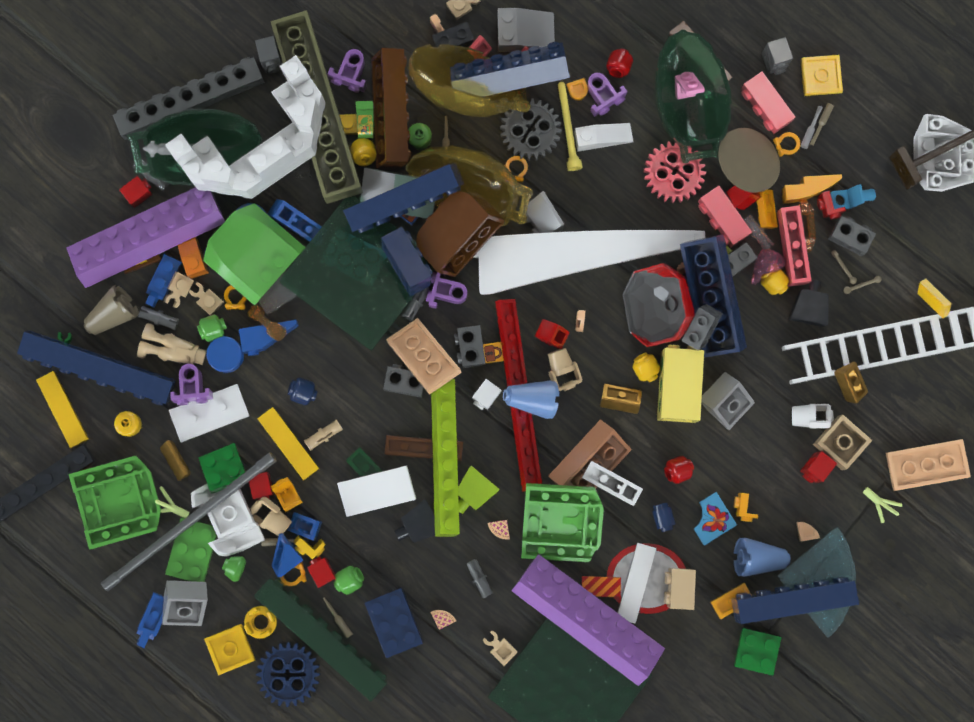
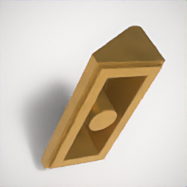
M856 362L843 366L834 372L847 402L857 404L868 393Z
M604 384L600 407L637 414L640 408L642 391Z
M166 441L160 447V450L177 480L180 481L191 475V472L174 442Z

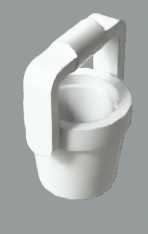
M809 404L792 407V426L809 427L810 429L830 428L831 422L834 421L833 411L829 404ZM816 411H826V421H816Z

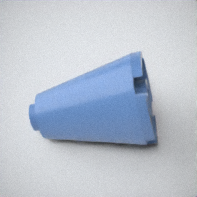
M549 380L511 385L503 392V400L508 406L545 419H552L557 412L559 403H555L556 396H559V388L555 381Z
M739 538L734 548V554H737V560H734V567L738 576L746 577L785 569L791 560L790 554L786 549L749 538Z

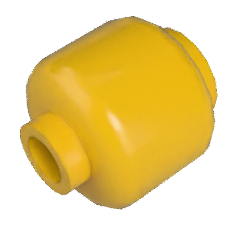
M359 138L352 143L350 151L355 164L368 166L375 161L376 149L370 139Z
M768 267L761 274L760 283L771 295L778 293L781 295L788 289L789 277L779 267Z
M640 354L634 359L632 365L640 381L648 380V382H652L659 377L657 374L661 371V367L653 354Z
M124 411L117 415L114 426L115 430L122 436L131 437L139 433L142 422L141 418L134 412Z

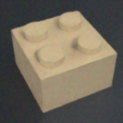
M842 414L836 417L831 423V427L827 428L813 445L837 463L836 466L841 470H847L872 440Z
M668 568V572H665L664 582L668 584V591H664V603L667 604L668 608L694 610L696 570Z

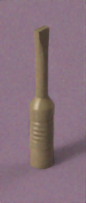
M827 103L810 145L814 146L821 128L826 124L834 105Z
M445 116L444 138L442 140V161H450L447 116Z
M265 538L261 542L262 546L277 545L278 538ZM302 538L306 542H309L308 538ZM288 539L291 543H294V539Z
M324 597L323 600L335 617L336 624L345 637L349 638L353 633L343 621V618L337 615L331 604Z

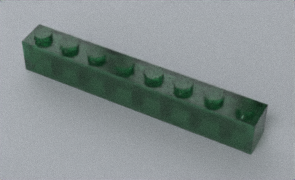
M270 578L254 597L371 702L387 684L385 680L387 677L380 670L375 671L371 668L372 663L363 656L361 659L356 654L357 649L350 643L346 645L341 641L343 637L337 631L331 632L327 628L328 623L321 617L317 619L312 614L314 611L305 604L303 606L298 602L299 597L292 591L288 593L283 588L285 585L278 578L275 580Z

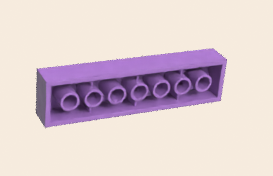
M195 187L66 248L76 276L84 287L87 288L218 227L225 220L212 191H201Z
M539 554L512 589L513 593L638 686L648 678L665 650L663 646Z

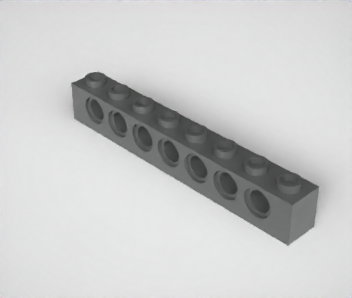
M247 57L236 65L223 67L219 72L207 73L202 79L190 80L185 86L173 87L168 93L156 94L146 102L139 101L131 108H122L112 116L121 137L127 140L265 82L254 57ZM245 72L244 78H237L238 73ZM223 79H227V80H228L227 85H225V86H220V85H219V83H220L221 80H223ZM204 87H210L208 93H202ZM187 94H193L191 100H184V97ZM169 101H175V105L172 108H167ZM152 108H157L155 115H149V111ZM139 115L140 118L137 122H131L133 116Z

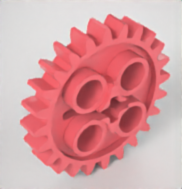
M668 141L666 148L663 144H660V151L654 148L653 152L655 155L649 154L648 158L651 161L645 162V165L649 167L644 169V172L649 174L644 177V180H650L647 187L653 186L651 193L657 191L658 199L663 195L664 202L668 198H671L672 203L675 202L676 198H678L680 203L683 201V197L689 200L690 194L696 195L695 189H701L698 183H704L705 181L701 178V176L706 174L705 171H701L705 164L699 163L703 157L697 158L698 150L692 153V146L686 149L685 142L682 146H679L678 141H676L674 146H672L670 141ZM667 156H674L677 162L670 163ZM690 166L692 173H686L683 167ZM674 169H677L678 172L675 174V176L672 175V171ZM657 172H665L666 178H659L657 176ZM679 181L682 184V188L676 189L673 186V182Z

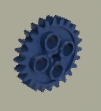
M290 642L287 643L286 647H284L283 643H280L279 649L275 646L272 647L273 653L265 652L268 658L261 657L260 660L264 664L257 665L262 670V672L256 673V676L261 677L257 684H263L260 691H267L265 698L270 695L272 696L271 703L277 699L278 706H281L283 701L286 703V707H289L291 701L294 706H297L298 699L304 703V696L310 698L311 694L309 691H316L313 684H319L320 681L315 679V677L320 676L321 673L315 672V669L319 668L320 665L313 664L317 658L309 657L312 651L304 652L306 646L298 649V643L294 647H291ZM276 659L283 661L284 666L280 670L274 666ZM295 659H300L303 662L302 669L298 670L294 667ZM289 669L290 673L304 672L306 676L293 675L287 679L286 675L271 676V673H285ZM275 679H280L283 682L282 689L274 687ZM295 679H300L303 682L302 689H296L293 686Z

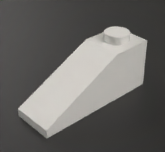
M630 123L590 125L575 128L574 131L577 152L633 142Z
M593 461L590 462L582 477L632 506L635 505L643 490L641 487Z

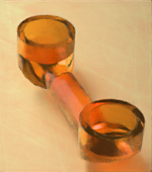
M799 200L798 206L800 205L801 215H806L808 237L805 238L807 253H810L816 242L814 210L807 200Z
M256 304L250 307L247 316L265 326L270 337L280 341L286 336V328L276 322L269 321L264 316V309Z

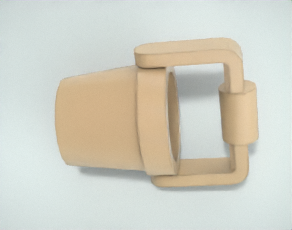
M566 348L548 353L551 366L549 377L551 381L557 383L559 391H567L582 382L578 365L575 361L572 362ZM574 371L576 380L566 382L559 387L556 376Z
M262 497L260 501L257 500L250 508L255 522H258L261 528L267 529L277 536L280 533H284L292 523L280 511V508L267 497ZM263 504L271 509L264 520L255 514Z

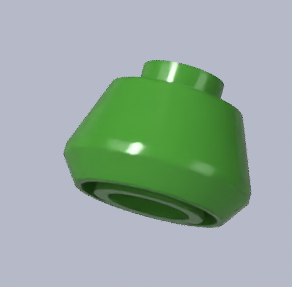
M231 556L230 559H226L222 570L225 571L224 575L233 582L239 581L244 571L246 560L243 556Z

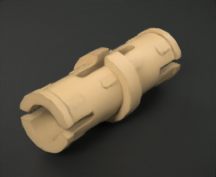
M336 419L323 429L319 428L317 433L305 439L304 442L311 451L324 441L328 442L330 437L342 431L343 428Z

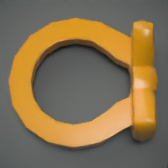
M787 132L779 138L775 137L773 139L779 157H782L784 154L793 155L800 148V139L794 133ZM792 137L796 141V147L790 151L782 149L780 143L783 138Z
M520 156L509 158L505 165L506 173L504 178L523 182V176L528 171L527 161L524 158L520 159ZM515 160L521 161L524 165L523 172L518 176L512 175L509 169L510 163Z
M231 285L228 286L224 292L225 308L227 310H245L244 303L246 298L243 296L238 304H232L228 295L235 288Z
M303 562L294 567L299 569L301 573L296 581L288 582L284 575L280 577L285 585L295 586L301 581H307Z

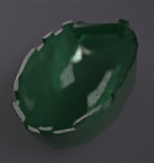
M682 29L668 37L659 53L654 74L655 105L663 128L672 141L680 147L683 163L709 157L719 158V141L725 138L732 116L730 104H732L731 89L724 66L720 59L715 56L712 45L698 33L687 32ZM684 72H693L704 86L705 91L696 93L694 97L677 99L675 96V76L681 75ZM711 144L713 148L711 150L699 152H688V148H696Z
M221 109L181 110L165 115L150 125L144 132L127 135V139L130 140L135 164L134 173L149 172V175L155 179L157 178L173 185L187 186L195 185L172 155L156 153L154 157H150V154L145 151L148 165L143 166L138 139H143L144 147H146L151 141H155L156 145L168 143L180 134L184 136L189 144H196L208 136L229 166L259 146L262 141V137L254 123L239 114Z

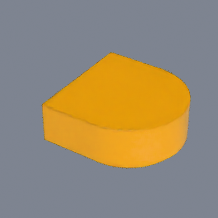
M585 78L566 84L572 99L582 100L586 97L588 87Z

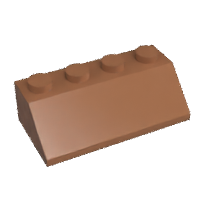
M600 419L548 477L556 485L597 488L596 485L582 478L590 462L593 461L612 472L632 449L613 428Z

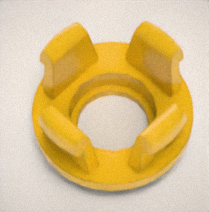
M265 606L252 608L247 612L244 620L246 633L259 639L270 636L277 625L274 612ZM258 615L266 616L268 619L267 627L264 629L256 628L254 624L255 617Z

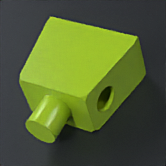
M470 466L458 486V496L460 497L459 512L461 514L469 506L477 510L500 490L472 466Z

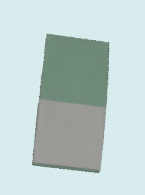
M365 167L362 183L363 193H361L360 203L419 178V176ZM427 200L425 201V206L413 211L411 208H408L409 213L404 215L427 218L434 213L435 201L430 203Z

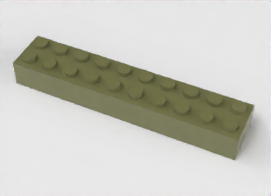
M307 10L270 21L283 64L296 55L325 100L316 155L312 157V161L326 204L363 193Z

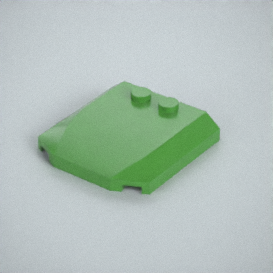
M254 203L234 211L208 240L203 262L255 306L306 248Z
M137 456L69 474L73 493H75L83 521L89 550L157 531L161 505L155 503V500H159L152 473Z
M526 483L521 558L535 559L539 554L546 560L590 562L594 552L601 545L604 507L596 488Z

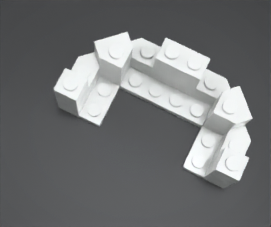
M296 55L280 66L287 82L272 91L273 96L292 123L229 166L208 136L192 147L182 134L165 144L198 190L252 199L316 155L325 100Z

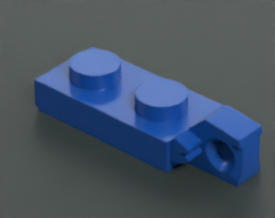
M165 254L163 255L147 288L146 293L149 294L146 300L147 305L155 308L158 299L163 300L169 292L167 287L175 271L179 272L182 262Z
M153 592L138 625L136 634L140 635L137 641V645L145 648L148 639L153 640L160 629L163 616V595Z

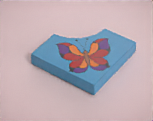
M717 492L699 502L702 508V517L694 531L703 545L708 544L737 525Z

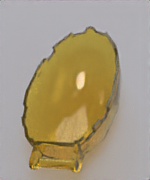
M428 44L416 48L409 59L410 77L417 88L437 106L465 116L489 117L504 113L510 109L527 112L531 108L530 103L527 101L525 88L482 97L458 91L452 87L450 67L457 63H472L476 59H490L483 56L484 53L481 51L449 44H440L439 47H431Z
M453 145L429 147L413 155L405 167L409 175L421 177L456 162L465 183L460 186L462 190L457 192H466L489 202L505 220L501 227L507 225L510 220L519 224L527 222L526 214L533 190L519 184L516 177L503 163L484 152ZM446 192L443 193L444 197L435 201V207L438 208V205L450 195H447ZM522 196L519 212L515 211L519 198Z

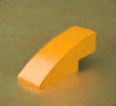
M842 174L804 176L800 180V184L785 185L782 188L783 204L807 200L823 193L842 179Z

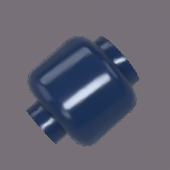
M299 377L295 381H291L287 394L290 395L291 401L306 406L310 401H315L318 391L315 390V384L312 381Z

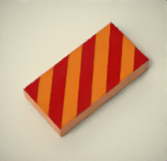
M582 576V587L594 596L621 597V577Z

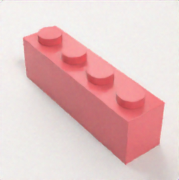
M800 205L780 208L777 212L786 275L789 277L788 287L806 285L811 282V274Z

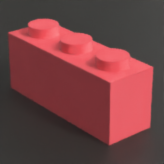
M760 72L743 84L741 88L742 96L745 100L751 102L753 111L757 116H761L764 120L763 124L768 131H772L775 134L794 120V114L763 72Z
M717 186L699 199V209L704 215H708L713 229H718L721 235L724 234L726 246L729 245L732 248L752 233L720 186Z

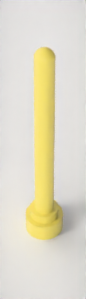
M559 82L558 90L569 152L568 162H566L567 170L576 171L583 168L582 161L576 154L566 86L564 82Z

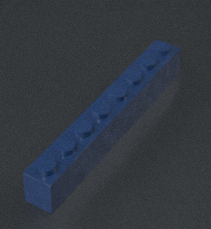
M30 330L23 333L17 354L22 355L24 360L31 362L37 360L41 362L42 366L60 368L59 371L62 373L71 374L72 372L78 374L80 379L89 380L90 378L96 380L98 385L105 387L108 385L114 386L116 391L122 393L128 391L134 393L133 396L136 398L144 399L146 397L152 399L151 402L157 405L167 404L170 401V392H173L176 382L175 379Z

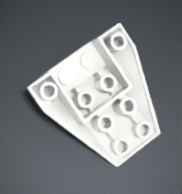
M925 114L914 136V159L971 130L944 116ZM974 138L916 167L923 179L919 183L924 190L942 192L974 182Z

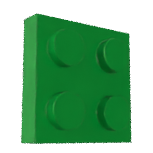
M235 443L198 457L212 494L223 490L246 472Z
M742 628L734 666L773 676L781 637Z

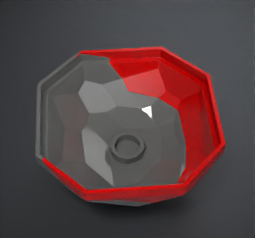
M665 263L633 271L623 292L629 332L646 347L679 340L686 333L695 316L686 278Z

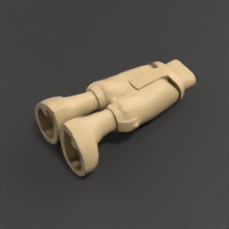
M146 324L142 333V339L159 342L164 347L140 341L137 351L138 358L143 359L147 354H156L163 361L170 360L179 363L203 365L207 350L200 349L198 345L175 337L172 333L161 335L154 330L153 324Z

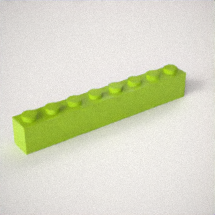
M451 379L431 393L435 537H454L460 534L455 379Z

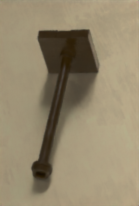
M974 129L914 160L911 159L905 146L897 149L889 158L906 190L913 188L923 180L916 168L917 166L973 139Z

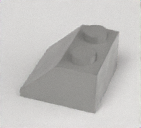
M544 191L523 207L524 213L522 215L527 223L531 222L534 227L532 229L533 233H552L563 230L564 223Z
M726 372L702 395L701 403L706 410L728 430L755 403L742 384Z
M167 581L164 592L162 625L202 626L208 600L206 582Z

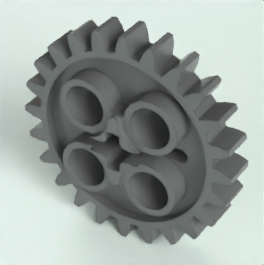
M532 98L528 104L527 100L524 99L523 105L517 101V108L510 106L511 113L505 111L507 118L501 119V122L505 124L500 126V130L505 131L500 134L502 138H506L503 141V145L509 144L508 151L514 149L513 156L520 153V159L527 155L528 161H530L531 156L538 160L539 154L545 158V151L551 154L550 146L556 148L557 144L554 141H560V137L556 134H561L562 130L557 128L561 126V122H555L559 115H552L554 108L548 110V103L541 106V100L534 104V99ZM530 113L533 119L525 120L523 115ZM540 116L541 118L534 126V131H531L525 142L521 143V140L527 134L528 128L530 129L536 118ZM545 123L549 126V129L543 131L539 128V125ZM514 129H521L523 134L516 136L512 131ZM530 139H536L539 144L537 146H531L528 143V141Z

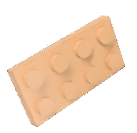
M418 318L386 339L391 348L429 395L461 373L457 364Z
M963 439L886 453L893 491L971 477Z

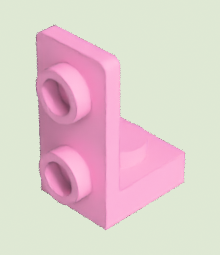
M684 72L681 75L675 76V96L677 99L694 97L696 93L705 91L704 86L693 72Z

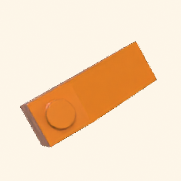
M197 236L178 245L186 275L190 279L209 273L206 263L203 262L204 257Z

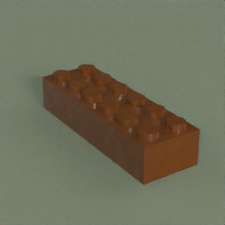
M381 48L371 58L374 143L376 149L375 168L379 170H399L411 158V151L408 149L410 131L407 130L409 112L406 109V104L408 103V93H406L408 77L405 74L407 57L404 55V49Z

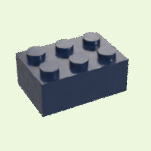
M400 227L381 238L382 250L409 296L411 297L429 287L432 271L427 263L424 264L421 258L423 256L419 248H414L411 241L413 239L410 233Z
M403 588L365 602L386 658L423 644L422 636Z

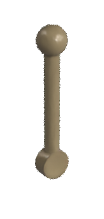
M831 251L832 256L836 258L849 277V282L856 284L857 279L851 275L837 251Z
M875 276L874 279L852 287L847 286L843 289V292L849 294L851 291L875 282L880 283L882 278Z

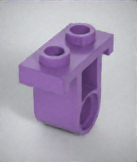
M357 49L349 50L344 57L338 74L335 73L334 68L330 67L328 77L331 83L341 86V84L346 85L353 92H365L367 87L366 81L362 79L361 83L358 82L365 66L361 51ZM353 58L360 59L357 64H351L350 61Z
M594 73L589 77L587 83L588 92L598 105L597 107L594 104L591 107L590 111L594 117L598 114L600 116L604 115L610 110V106L613 104L617 106L625 100L627 90L624 86H621L617 93L602 73ZM599 81L602 86L596 88L592 85V82Z
M433 272L431 283H434L432 291H428L426 301L429 302V307L437 309V302H434L435 299L454 304H461L466 301L467 289L463 284L441 278V275L445 276L446 274ZM456 289L462 290V297L455 298L452 295L453 291Z
M193 364L183 365L179 370L180 395L170 392L171 400L180 406L188 405L189 402L193 401L202 404L212 400L213 392L209 388H205L203 393L201 371ZM190 371H194V377L187 379V374Z

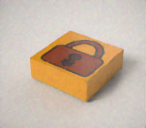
M501 342L483 344L486 364L504 361Z

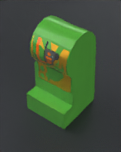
M356 101L358 138H374L373 101Z

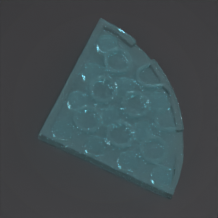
M838 527L830 531L777 576L783 585L790 587V589L794 588V584L805 583L813 585V581L817 580L833 582L832 578L843 576L848 577L849 580H854L856 584L855 563L852 559L850 547ZM851 606L807 614L825 636L829 638L842 624Z

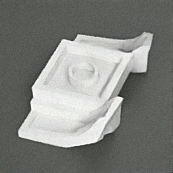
M208 484L197 488L191 493L192 508L201 507L220 491L212 494ZM241 489L237 490L208 513L218 537L217 540L208 544L220 556H230L242 552L265 540L258 522H255Z

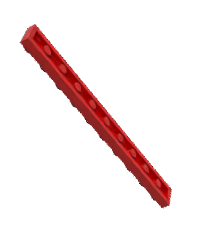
M515 299L497 300L495 304L507 387L526 384L527 377ZM510 406L522 492H525L526 483L542 484L533 418L531 413Z

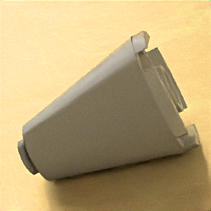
M113 285L84 319V328L89 334L97 335L136 318L139 315L136 305L132 306L130 302L133 299L123 288Z

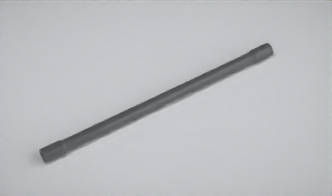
M271 452L266 454L254 466L118 571L101 582L102 587L106 591L111 590L123 578L246 483L277 462Z

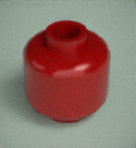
M626 49L612 51L606 64L610 75L616 78L627 76L633 64V57Z
M678 456L667 461L664 474L668 481L679 484L689 480L693 475V462L684 456Z

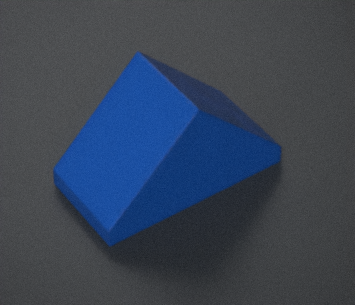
M294 512L288 531L313 541L316 540L322 522Z
M283 533L279 534L272 562V568L277 577H282L303 561L300 553Z

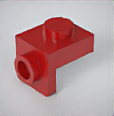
M830 191L823 192L818 196L817 205L819 210H822L824 218L830 217V220L837 219L846 211L845 207L834 209Z

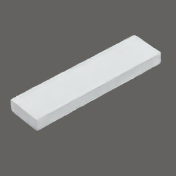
M640 543L636 545L618 609V614L635 624L656 552V548Z

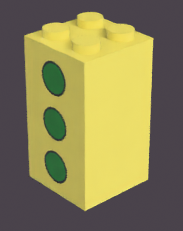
M668 345V347L661 351L658 421L687 423L700 421L704 350H696L691 346H688L686 349H680L679 345Z

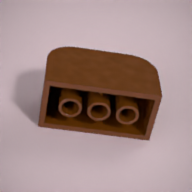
M455 192L448 196L446 200H443L438 205V209L427 217L425 224L417 234V247L422 256L438 273L456 277L501 227L505 220L486 200L466 192Z

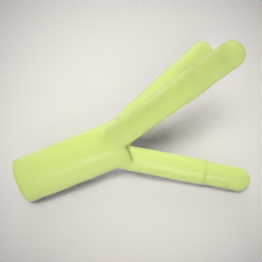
M161 486L159 489L169 503L155 500V503L166 507L161 509V513L173 512L183 518L188 517L190 512L176 506Z
M869 487L863 491L875 503L881 523H884L885 520L880 505L896 516H899V513L887 504L902 507V503L880 498Z

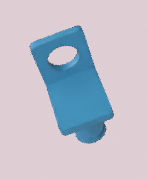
M861 184L848 190L830 192L834 209L842 207L852 209L863 204L865 201H873L876 198L874 189L862 190ZM837 195L843 197V205L836 203L835 198Z

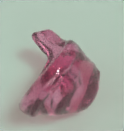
M762 249L754 263L751 284L759 283L763 274L772 273L783 268L786 265V259L776 251Z

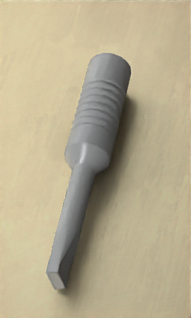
M818 106L812 124L807 128L800 145L804 149H807L815 131L814 126L823 108L822 106Z

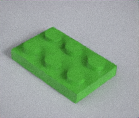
M196 522L175 538L165 575L192 582H205L213 549L208 543L217 538L212 525Z

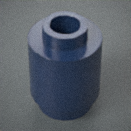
M668 502L653 506L654 511L652 513L657 529H661L662 532L672 530V525L676 523Z

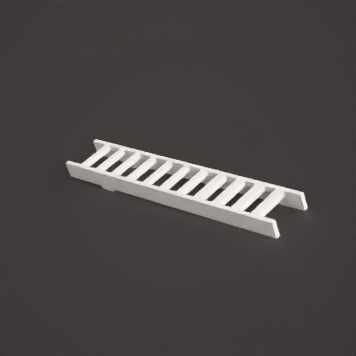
M974 307L949 312L947 317L949 318L955 346L945 348L939 319L942 317L939 314L785 345L782 347V351L801 347L807 377L792 379L789 383L791 385L835 376V370H831L826 344L834 340L839 341L843 363L846 366L850 363L844 338L857 336L863 365L858 366L859 370L974 347V342L964 344L957 316L967 313L974 341ZM930 321L936 350L928 352L925 350L919 323ZM912 324L919 353L907 356L900 327ZM894 328L901 357L888 360L881 331ZM875 332L882 361L869 364L863 334ZM820 344L826 373L813 375L807 346Z

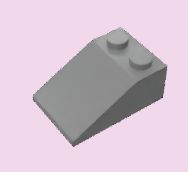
M498 8V52L522 51L525 46L528 48L533 46L544 47L549 43L555 42L554 13L522 8Z

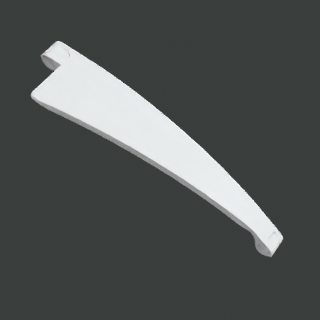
M608 230L492 236L473 257L479 258V292L481 295L494 294L577 272L681 250V243L705 238V231Z

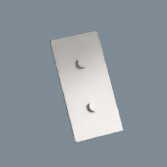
M238 384L214 392L213 399L208 400L207 403L198 404L196 401L189 402L188 405L178 406L169 410L180 443L249 417Z
M407 465L337 483L347 517L416 500Z

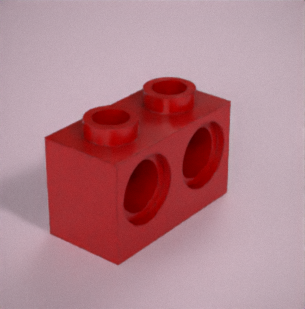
M820 451L813 453L800 472L804 474L802 477L810 483L824 482L837 463Z

